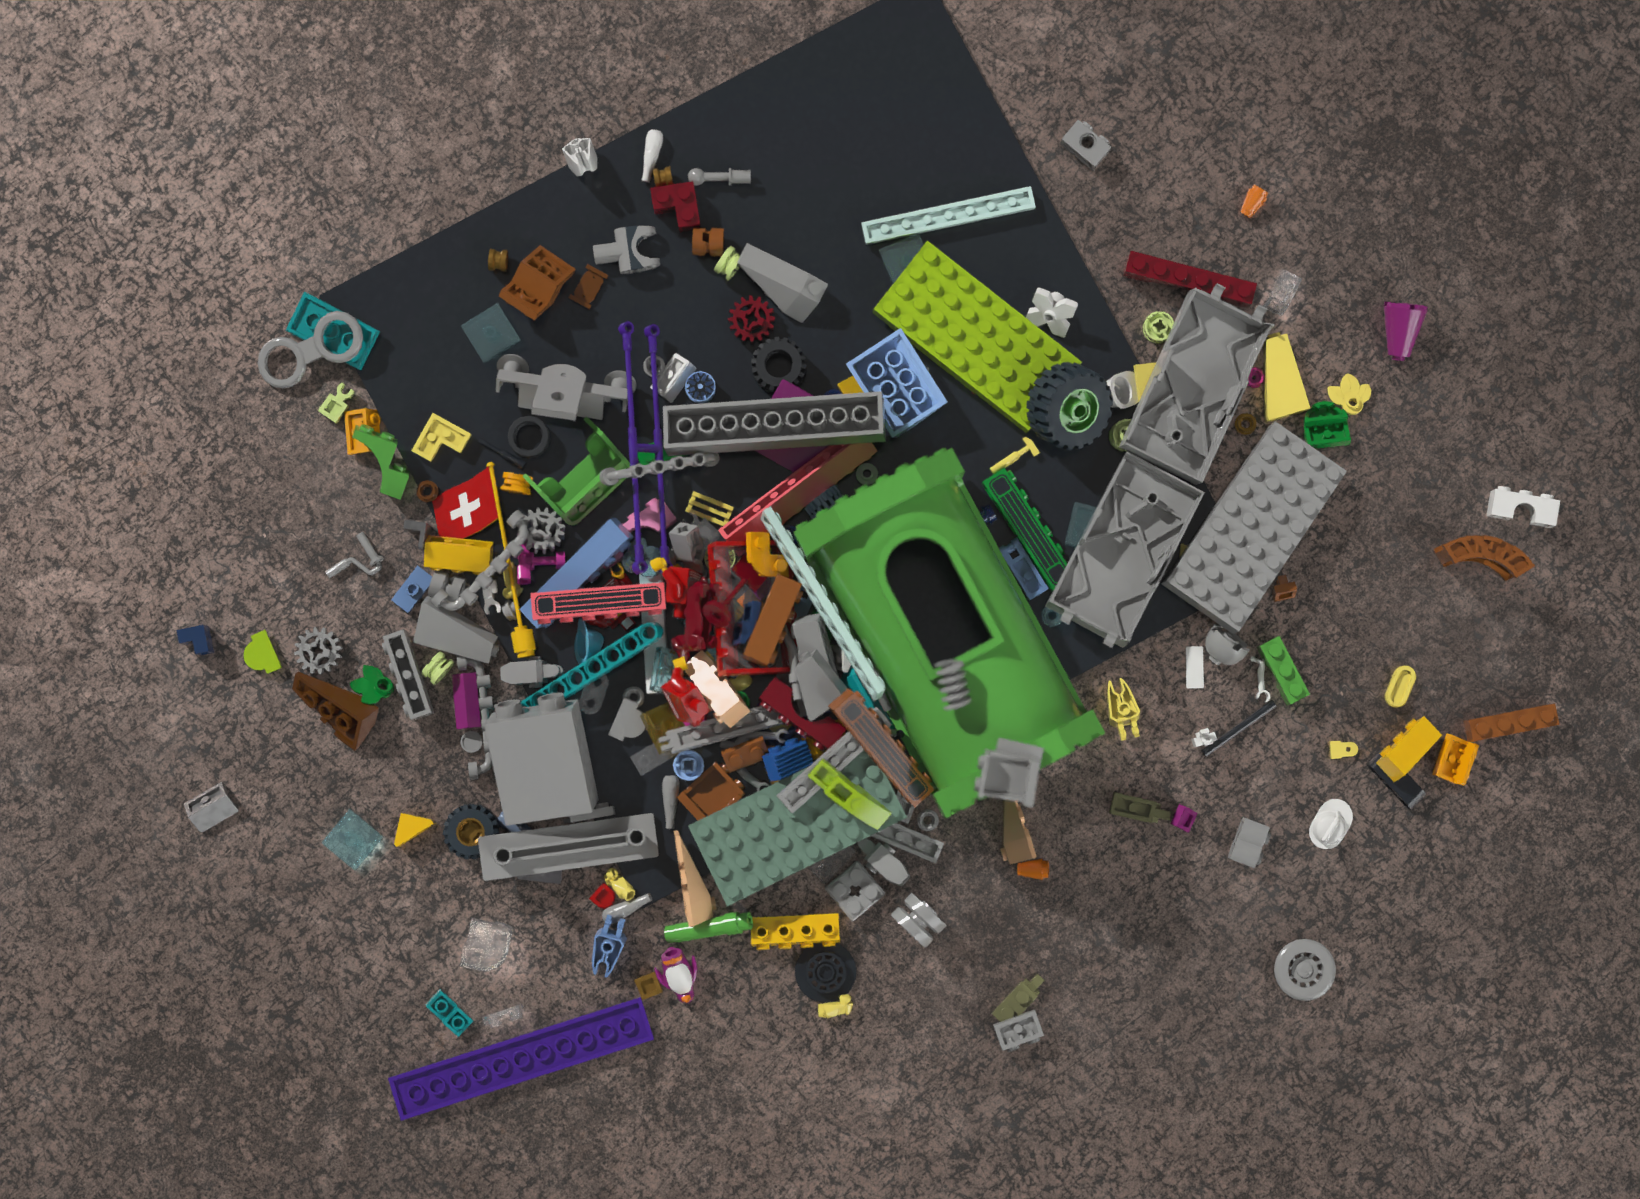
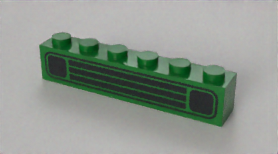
M1003 468L984 480L982 486L1015 537L1023 546L1051 592H1053L1067 565L1063 558L1065 553L1058 543L1055 545L1050 537L1053 535L1047 525L1042 526L1038 520L1041 516L1036 508H1031L1027 503L1029 498L1023 489L1019 490L1015 482L1017 479L1011 470L1007 472Z

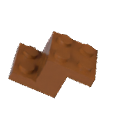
M540 245L521 261L512 281L501 290L499 297L505 300L507 304L523 312L525 316L536 320L554 303L562 285L573 276L576 269Z

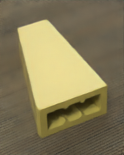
M1280 332L1268 335V339L1263 344L1265 423L1310 409L1288 335H1281Z

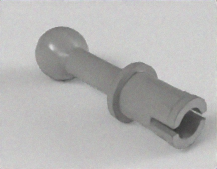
M694 168L689 172L688 180L689 182L693 181L695 186L701 185L704 181H729V186H731V183L751 184V170H731L729 168V172H703L699 168Z

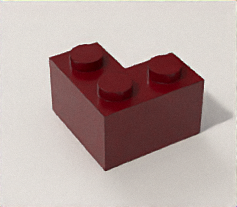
M693 181L650 188L655 214L676 211L680 232L691 231L693 227H701Z

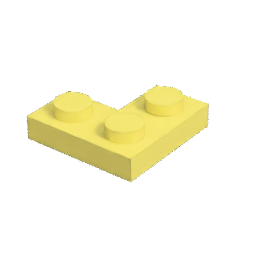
M432 413L411 451L432 462L442 443L462 453L471 434Z

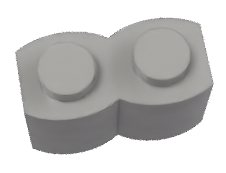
M1243 817L1227 858L1252 868L1260 865L1264 854L1261 852L1264 844H1268L1271 837L1270 827Z

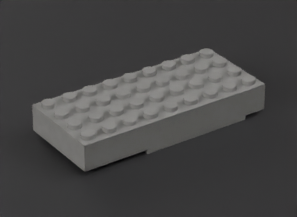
M1276 421L1273 422L1252 449L1162 585L1232 634L1239 632L1347 471Z

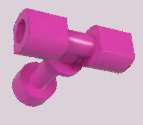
M527 543L522 544L521 546L524 550L516 557L519 561V565H517V584H530V570H534L536 565H556V569H560L565 564V552H555V556L534 557V552L529 553V550H526Z

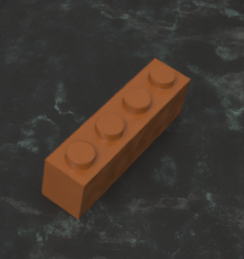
M777 574L744 651L743 659L765 668L768 667L769 663L774 664L778 654L775 651L777 643L782 644L787 633L783 630L786 622L790 624L795 614V611H792L794 603L799 604L803 595V591L800 590L801 583Z
M1555 703L1463 721L1468 742L1560 725Z

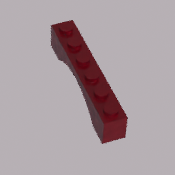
M1135 251L1129 252L1123 276L1166 284L1188 290L1197 288L1208 294H1211L1214 286L1218 283L1226 287L1220 300L1247 309L1252 305L1257 283Z

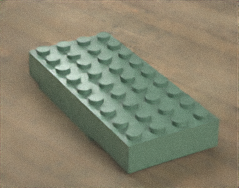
M865 750L839 772L856 786L860 785L892 812L878 830L849 813L828 797L822 788L794 813H791L776 795L807 768L688 826L727 906L907 818L888 778Z

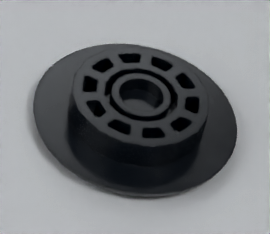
M822 943L813 944L814 947L806 948L800 954L795 966V978L800 990L808 998L820 1003L835 1002L840 1000V995L848 994L856 980L855 961L849 951L840 944L835 943L836 946L822 947ZM825 955L832 956L831 959H825ZM819 956H822V960L817 961L815 959ZM835 958L840 962L839 964L834 962ZM811 962L815 963L813 968L809 967ZM839 967L843 968V973H839ZM809 971L813 973V977L809 978ZM838 977H842L840 983L836 981ZM813 980L818 983L817 986L812 983ZM834 983L836 986L830 989L829 985ZM820 986H826V989H820Z

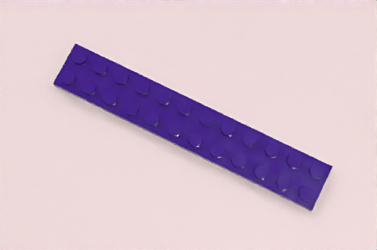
M639 997L389 1077L388 1080L400 1120L402 1121L654 1040V1036L642 998Z

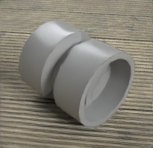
M435 571L428 589V596L433 598L443 589L449 595L448 601L455 602L465 589L466 579L455 575L450 577L449 573Z

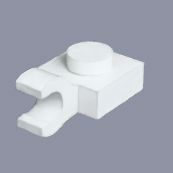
M494 580L486 590L482 588L485 600L484 611L487 615L490 614L489 607L491 605L497 607V613H501L502 610L501 605L494 600V593H498L497 583Z
M1209 728L1199 730V732L1195 733L1196 738L1191 739L1193 747L1207 746L1217 740L1215 732L1209 733Z

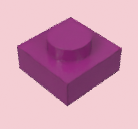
M1179 804L1170 824L1189 833L1198 813Z

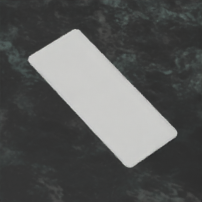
M1202 646L1186 647V688H1204Z

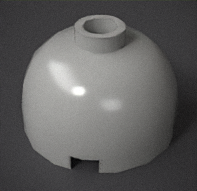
M1214 624L1205 640L1206 650L1210 654L1209 659L1217 665L1221 663L1224 665H1234L1240 662L1250 651V648H1246L1248 645L1238 635L1232 634L1229 631L1225 632L1222 630L1223 627L1221 625Z

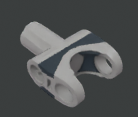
M652 226L618 228L614 230L616 242L593 245L595 264L618 262L621 274L643 272L660 266L659 258L644 257L637 251L638 245L643 239L656 234V229Z

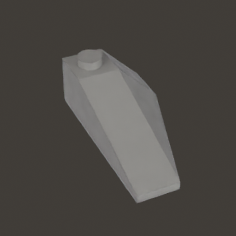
M746 243L737 261V264L775 302L782 313L800 323H803L819 304L828 286L826 282L748 243Z

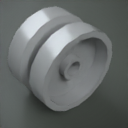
M911 892L904 900V903L912 912L908 914L902 907H897L891 916L926 948L933 941V938L925 928L928 926L935 933H940L947 925L937 917L938 914L925 901L921 902Z

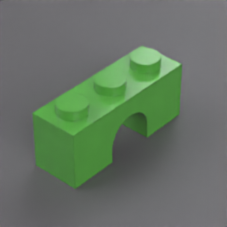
M1280 636L1256 647L1261 658L1265 660L1266 667L1268 666L1272 671L1278 684L1277 688L1286 705H1291L1310 695Z

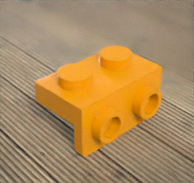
M1446 733L1432 775L1448 782L1465 786L1470 776L1474 759L1477 756L1479 745Z

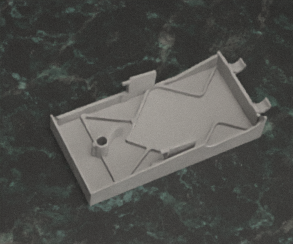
M1218 283L1214 286L1211 294L1197 288L1187 292L1119 446L1194 485L1203 483L1248 385V377L1267 335L1275 326V324L1262 321L1263 315L1268 309L1261 305H1258L1253 315H1250L1220 300L1226 287Z

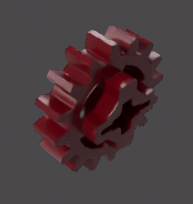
M752 295L749 296V301L742 297V303L738 304L735 302L734 306L736 309L729 310L733 317L728 318V322L734 323L730 326V330H736L735 337L737 338L741 335L742 342H745L747 338L750 339L751 344L754 343L755 338L762 342V335L764 334L766 337H769L767 330L774 329V326L770 324V322L775 321V317L770 316L774 312L773 308L767 309L769 303L766 301L762 304L761 297H758L756 301L753 300ZM747 306H752L751 309H749V310H746V311H743V310H742L743 308H745V307H747ZM760 309L765 313L766 320L760 317ZM754 312H755V320H756V322L753 321V322L748 326V319H747V317H748V318H751V316H752V315L754 314ZM737 319L743 322V330L738 326ZM761 329L759 332L752 333V330Z

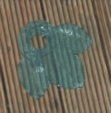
M641 538L644 561L648 565L647 571L641 573V575L644 577L657 576L659 573L652 569L650 561L661 557L660 549L654 546L647 547L646 540ZM636 540L631 542L628 552L622 558L623 567L628 572H633L632 564L634 562L630 559L635 560L634 546L636 545Z

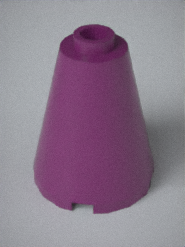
M1384 301L1388 355H1392V360L1405 361V357H1410L1428 306Z

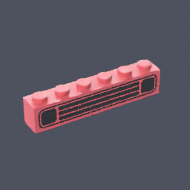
M664 582L530 593L533 621H538V624H550L551 619H560V623L573 622L575 617H582V621L595 620V616L604 615V619L618 618L617 614L626 613V617L640 616L639 612H648V615H660L662 610H666Z

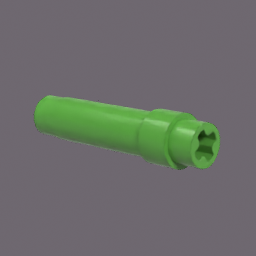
M750 912L726 913L724 916L710 918L692 927L688 926V922L665 926L664 935L667 943H674L725 934H741L743 931L753 928V919Z

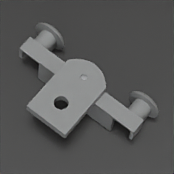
M506 354L497 362L499 372L496 378V392H500L503 382L515 383V388H519L518 407L532 409V414L568 420H576V416H587L588 418L602 420L604 402H610L611 398L623 400L622 411L626 412L628 396L625 371L610 372L605 377L604 385L586 382V375L580 369L567 364L548 366L542 370L541 375L528 373V363L518 355ZM632 376V389L634 393V391L636 390V381Z

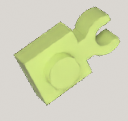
M343 383L338 385L337 395L334 396L330 393L318 410V412L336 424L349 407L344 402L351 399L355 393L351 389L348 394H343L342 390L345 387Z

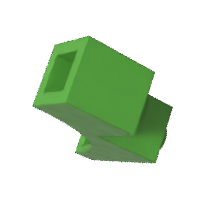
M361 424V427L356 425L352 438L364 443L379 461L382 471L380 493L401 500L409 478V470H406L407 467L399 463L390 464L398 439H395V436L388 432H382V434L375 432L368 425Z

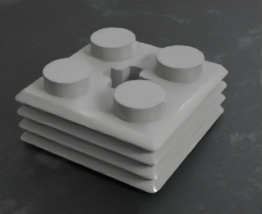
M855 861L825 887L828 894L851 921L856 920L885 895L884 890L859 861ZM852 885L854 887H857L858 885L861 887V889L859 890L860 895L858 897L856 895L851 896L849 894L851 892L850 887Z

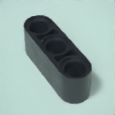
M1379 751L1366 765L1406 808L1411 810L1427 794L1408 773L1393 782L1376 764L1382 757L1380 755L1381 751Z

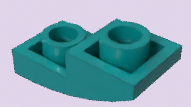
M441 988L425 1004L458 1037L473 1022V1019Z

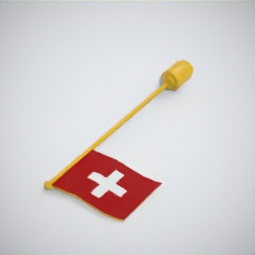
M488 462L487 468L472 479L446 490L432 501L439 536L464 539L480 532L499 519L505 550L508 544L493 468L495 464L493 462ZM509 557L506 562L509 564L507 568L518 627L514 628L515 632L511 633L514 654H517V658L521 659L535 656L534 650H536L533 630L528 629L527 625L523 626Z

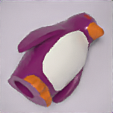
M670 947L661 956L663 974L656 967L654 970L660 983L672 990L681 1003L686 1004L694 999L693 986L697 976V962L695 956L692 955V964L690 965L681 949Z

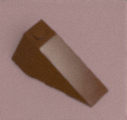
M301 672L295 673L293 691L309 708H315L322 716L320 720L324 724L328 722L336 731L334 735L340 741L356 751L375 725L379 708L374 704L362 703V696Z

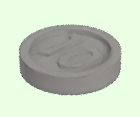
M468 731L463 734L460 743L463 750L475 753L481 749L483 740L479 733Z

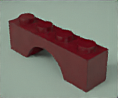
M774 677L758 699L761 702L760 706L769 713L773 711L779 715L777 719L786 726L789 724L796 728L795 732L802 738L806 739L809 737L813 740V746L821 752L827 751L840 739L846 729L829 716L820 721H807L798 716L791 703L793 690Z

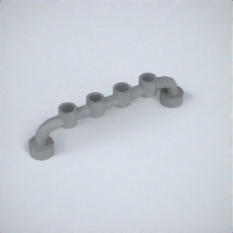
M695 453L686 458L678 456L671 458L669 461L657 460L648 465L636 464L622 470L610 467L601 471L600 481L606 486L616 484L619 479L627 477L639 478L648 473L655 475L670 469L677 471L686 466L698 467L704 465L711 467L718 463L719 454Z
M517 510L508 518L506 523L513 529L518 527L519 535L506 546L505 550L490 563V566L477 576L471 586L466 588L455 602L448 601L449 595L442 589L432 598L431 603L436 608L442 606L446 610L451 611L460 609L466 603L469 606L478 599V595L475 593L481 587L486 590L493 583L494 580L491 576L496 571L501 574L509 566L506 562L511 555L516 558L523 552L524 548L521 545L526 540L528 534L527 525L523 521L525 515Z
M456 655L458 671L467 670V666H472L476 670L485 762L480 766H477V762H468L469 778L474 780L479 779L478 775L486 773L493 765L484 726L490 717L489 710L493 709L492 696L487 697V688L491 687L490 674L485 675L483 664L480 661Z

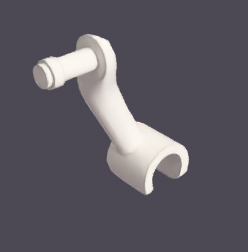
M1251 656L1250 660L1259 664L1257 670L1259 692L1256 694V699L1259 698L1261 693H1264L1266 695L1264 703L1270 700V693L1265 690V660H1259Z

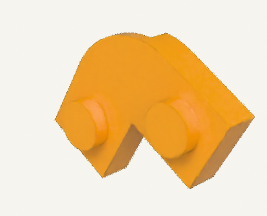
M746 532L747 561L752 563L759 576L776 577L779 574L789 577L788 562L783 555L770 554L769 532Z

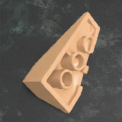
M674 831L685 916L688 926L692 927L713 918L712 910H716L715 897L710 896L679 831Z

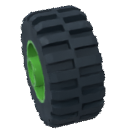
M1063 362L1061 365L1051 366V370L1046 369L1041 374L1042 377L1035 380L1033 383L1035 386L1033 390L1030 389L1028 394L1030 400L1027 401L1026 408L1029 409L1027 419L1030 421V427L1036 432L1037 436L1058 448L1077 450L1083 448V444L1086 446L1093 443L1094 438L1098 439L1101 436L1102 429H1106L1109 424L1107 422L1108 417L1112 415V410H1110V406H1113V399L1110 397L1112 392L1110 387L1107 386V381L1095 371L1077 363Z

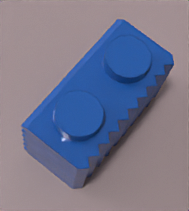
M789 739L784 742L785 746H774L768 749L769 753L762 755L770 781L782 780L809 767L813 763L812 754L808 749L809 746L806 740Z

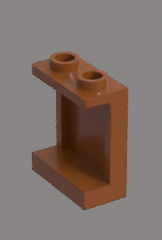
M715 761L688 788L681 792L677 798L699 821L738 802L745 795L743 790L746 787L737 778L733 780L728 775V768L723 762L718 764Z

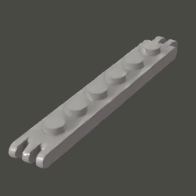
M792 697L791 703L797 715L803 719L808 718L804 701H794ZM759 706L749 709L750 712L731 728L724 722L720 724L714 718L703 721L695 727L688 725L666 732V736L660 737L658 740L660 744L669 743L661 746L662 752L671 750V753L675 754L783 725V723L777 719L779 715L771 711L769 713Z

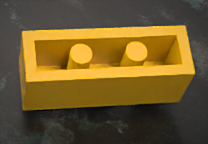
M428 535L424 547V567H429V569L434 571L450 569L454 573L469 571L479 575L493 561L494 542Z
M1425 716L1417 721L1412 719L1405 726L1407 730L1404 733L1400 732L1393 738L1394 744L1392 746L1388 745L1380 752L1382 757L1376 764L1393 782L1405 776L1442 736Z

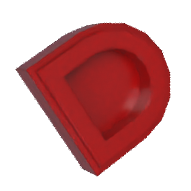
M603 882L589 899L596 906L606 909L614 904L616 895Z

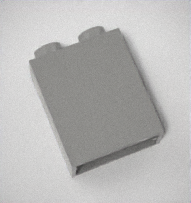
M551 693L537 699V706L522 708L521 701L518 699L507 700L494 705L495 712L490 715L484 726L506 826L593 812L599 799L578 699L565 701L563 693Z

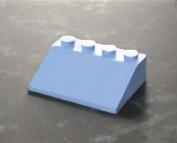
M901 328L846 363L864 393L882 391L885 407V427L892 438L899 437L948 403Z

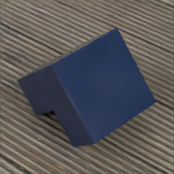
M198 625L176 630L179 644L188 645L193 643L195 654L206 655L214 653L209 626Z

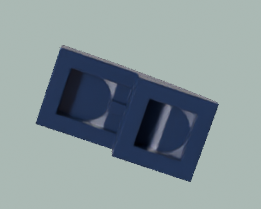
M751 601L744 604L743 621L734 624L732 646L744 644L750 637L759 617L761 602Z

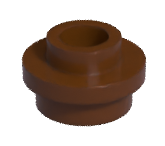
M426 480L418 485L416 492L418 498L423 502H432L437 498L439 490L434 482ZM431 488V494L426 496L424 490Z

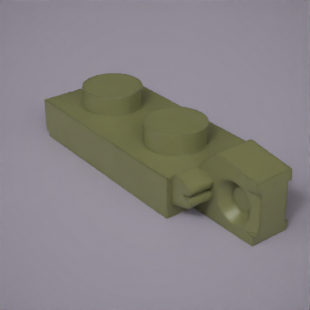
M1113 792L1109 814L1148 823H1157L1158 818L1170 821L1171 812L1161 810V804Z
M1036 974L1031 981L1025 978L991 1014L1000 1022L1021 1015L1038 997L1040 991L1037 988L1043 983L1044 979L1039 974Z

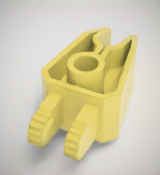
M1120 678V695L1114 691L1112 682H1108L1107 702L1109 723L1111 726L1118 728L1120 739L1123 741L1126 740L1127 736L1124 730L1125 725L1131 724L1132 734L1135 738L1140 736L1137 725L1140 709L1129 686Z

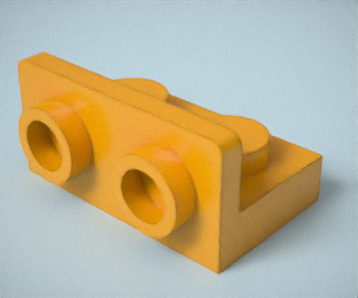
M363 408L344 412L347 454L373 453L364 443L352 437L355 426L361 427V424L368 425L374 429L373 431L380 433L378 410Z

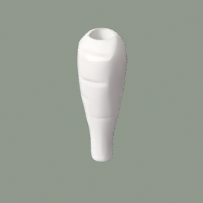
M652 129L646 136L643 182L650 183L651 175L660 153L663 134L658 130Z

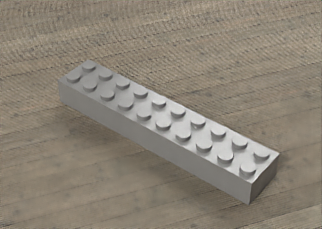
M882 391L663 406L664 449L668 456L695 453L705 454L886 442L884 397Z

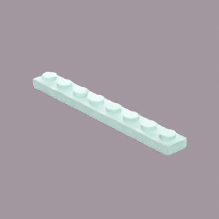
M1030 186L861 222L865 244L869 245L1028 211L1036 207Z

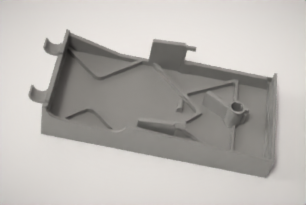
M1127 451L1122 457L1045 607L1062 615L1060 621L1069 625L1072 620L1105 638L1103 644L1111 648L1114 643L1122 648L1130 642L1131 636L1205 492Z

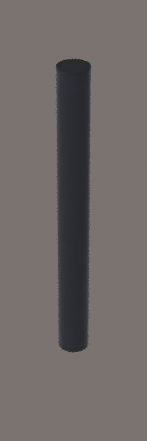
M1269 701L1220 736L1213 744L1202 749L1203 755L1208 757L1275 709L1277 706L1274 701Z

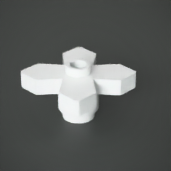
M1037 288L1032 300L1036 307L1029 308L1026 318L1037 327L1047 323L1052 334L1064 338L1070 325L1066 318H1073L1078 303L1064 298L1058 292L1050 293V291Z

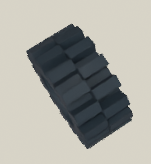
M833 485L811 501L804 509L812 519H815L816 513L825 508L829 510L836 505L835 501L844 495L836 485Z

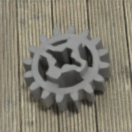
M537 507L535 513L528 510V517L525 515L523 520L527 527L531 524L527 538L523 543H527L526 550L534 548L535 554H537L538 550H542L543 554H546V549L549 548L553 552L554 545L560 547L561 540L565 536V525L562 524V518H556L555 511L549 514L548 508L541 512L540 508ZM554 530H556L555 535L551 537V534L554 533Z
M314 627L313 633L305 630L307 636L299 635L301 643H295V646L299 647V651L294 652V655L300 656L296 662L299 664L304 663L303 670H307L310 667V673L312 674L316 672V669L319 674H323L324 669L331 672V665L338 666V663L335 661L336 658H342L338 651L342 650L343 647L337 646L340 639H333L335 633L332 631L327 634V628H322L321 632H319L318 627ZM316 637L314 642L307 644L310 639ZM327 639L332 645V650H329L327 646ZM320 646V649L323 650V653H319L317 655V653L314 652V649L319 648ZM305 651L310 656V662L305 657ZM330 658L325 664L319 665L323 659Z

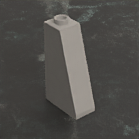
M430 596L423 600L413 643L488 664L493 657H497L500 647L497 644L498 636L456 611L446 610L442 606L436 608L431 603L432 597Z

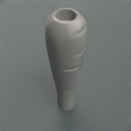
M671 775L665 776L662 782L666 829H674L678 804L677 796L679 795L680 786L679 778Z
M647 893L630 901L610 906L603 911L602 918L605 922L607 915H611V924L617 923L621 918L627 917L643 905L651 902L652 897Z

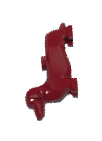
M702 577L701 581L695 582L687 590V606L684 609V616L686 617L685 634L674 637L670 642L672 650L677 653L678 658L685 657L686 662L689 661L690 651L706 649V646L710 649L716 648V636L709 634L712 623L706 619L702 608L710 600L711 593L713 596H719V584L707 583L705 577Z

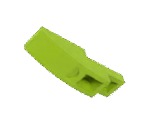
M824 758L808 774L810 779L825 790L824 793L876 830L892 814L890 810L860 785L856 786Z

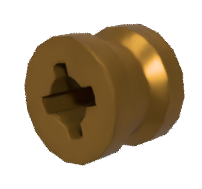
M670 166L665 167L664 170L653 169L656 187L673 184Z
M490 249L488 270L500 269L502 272H506L508 268V250L497 252L495 249Z

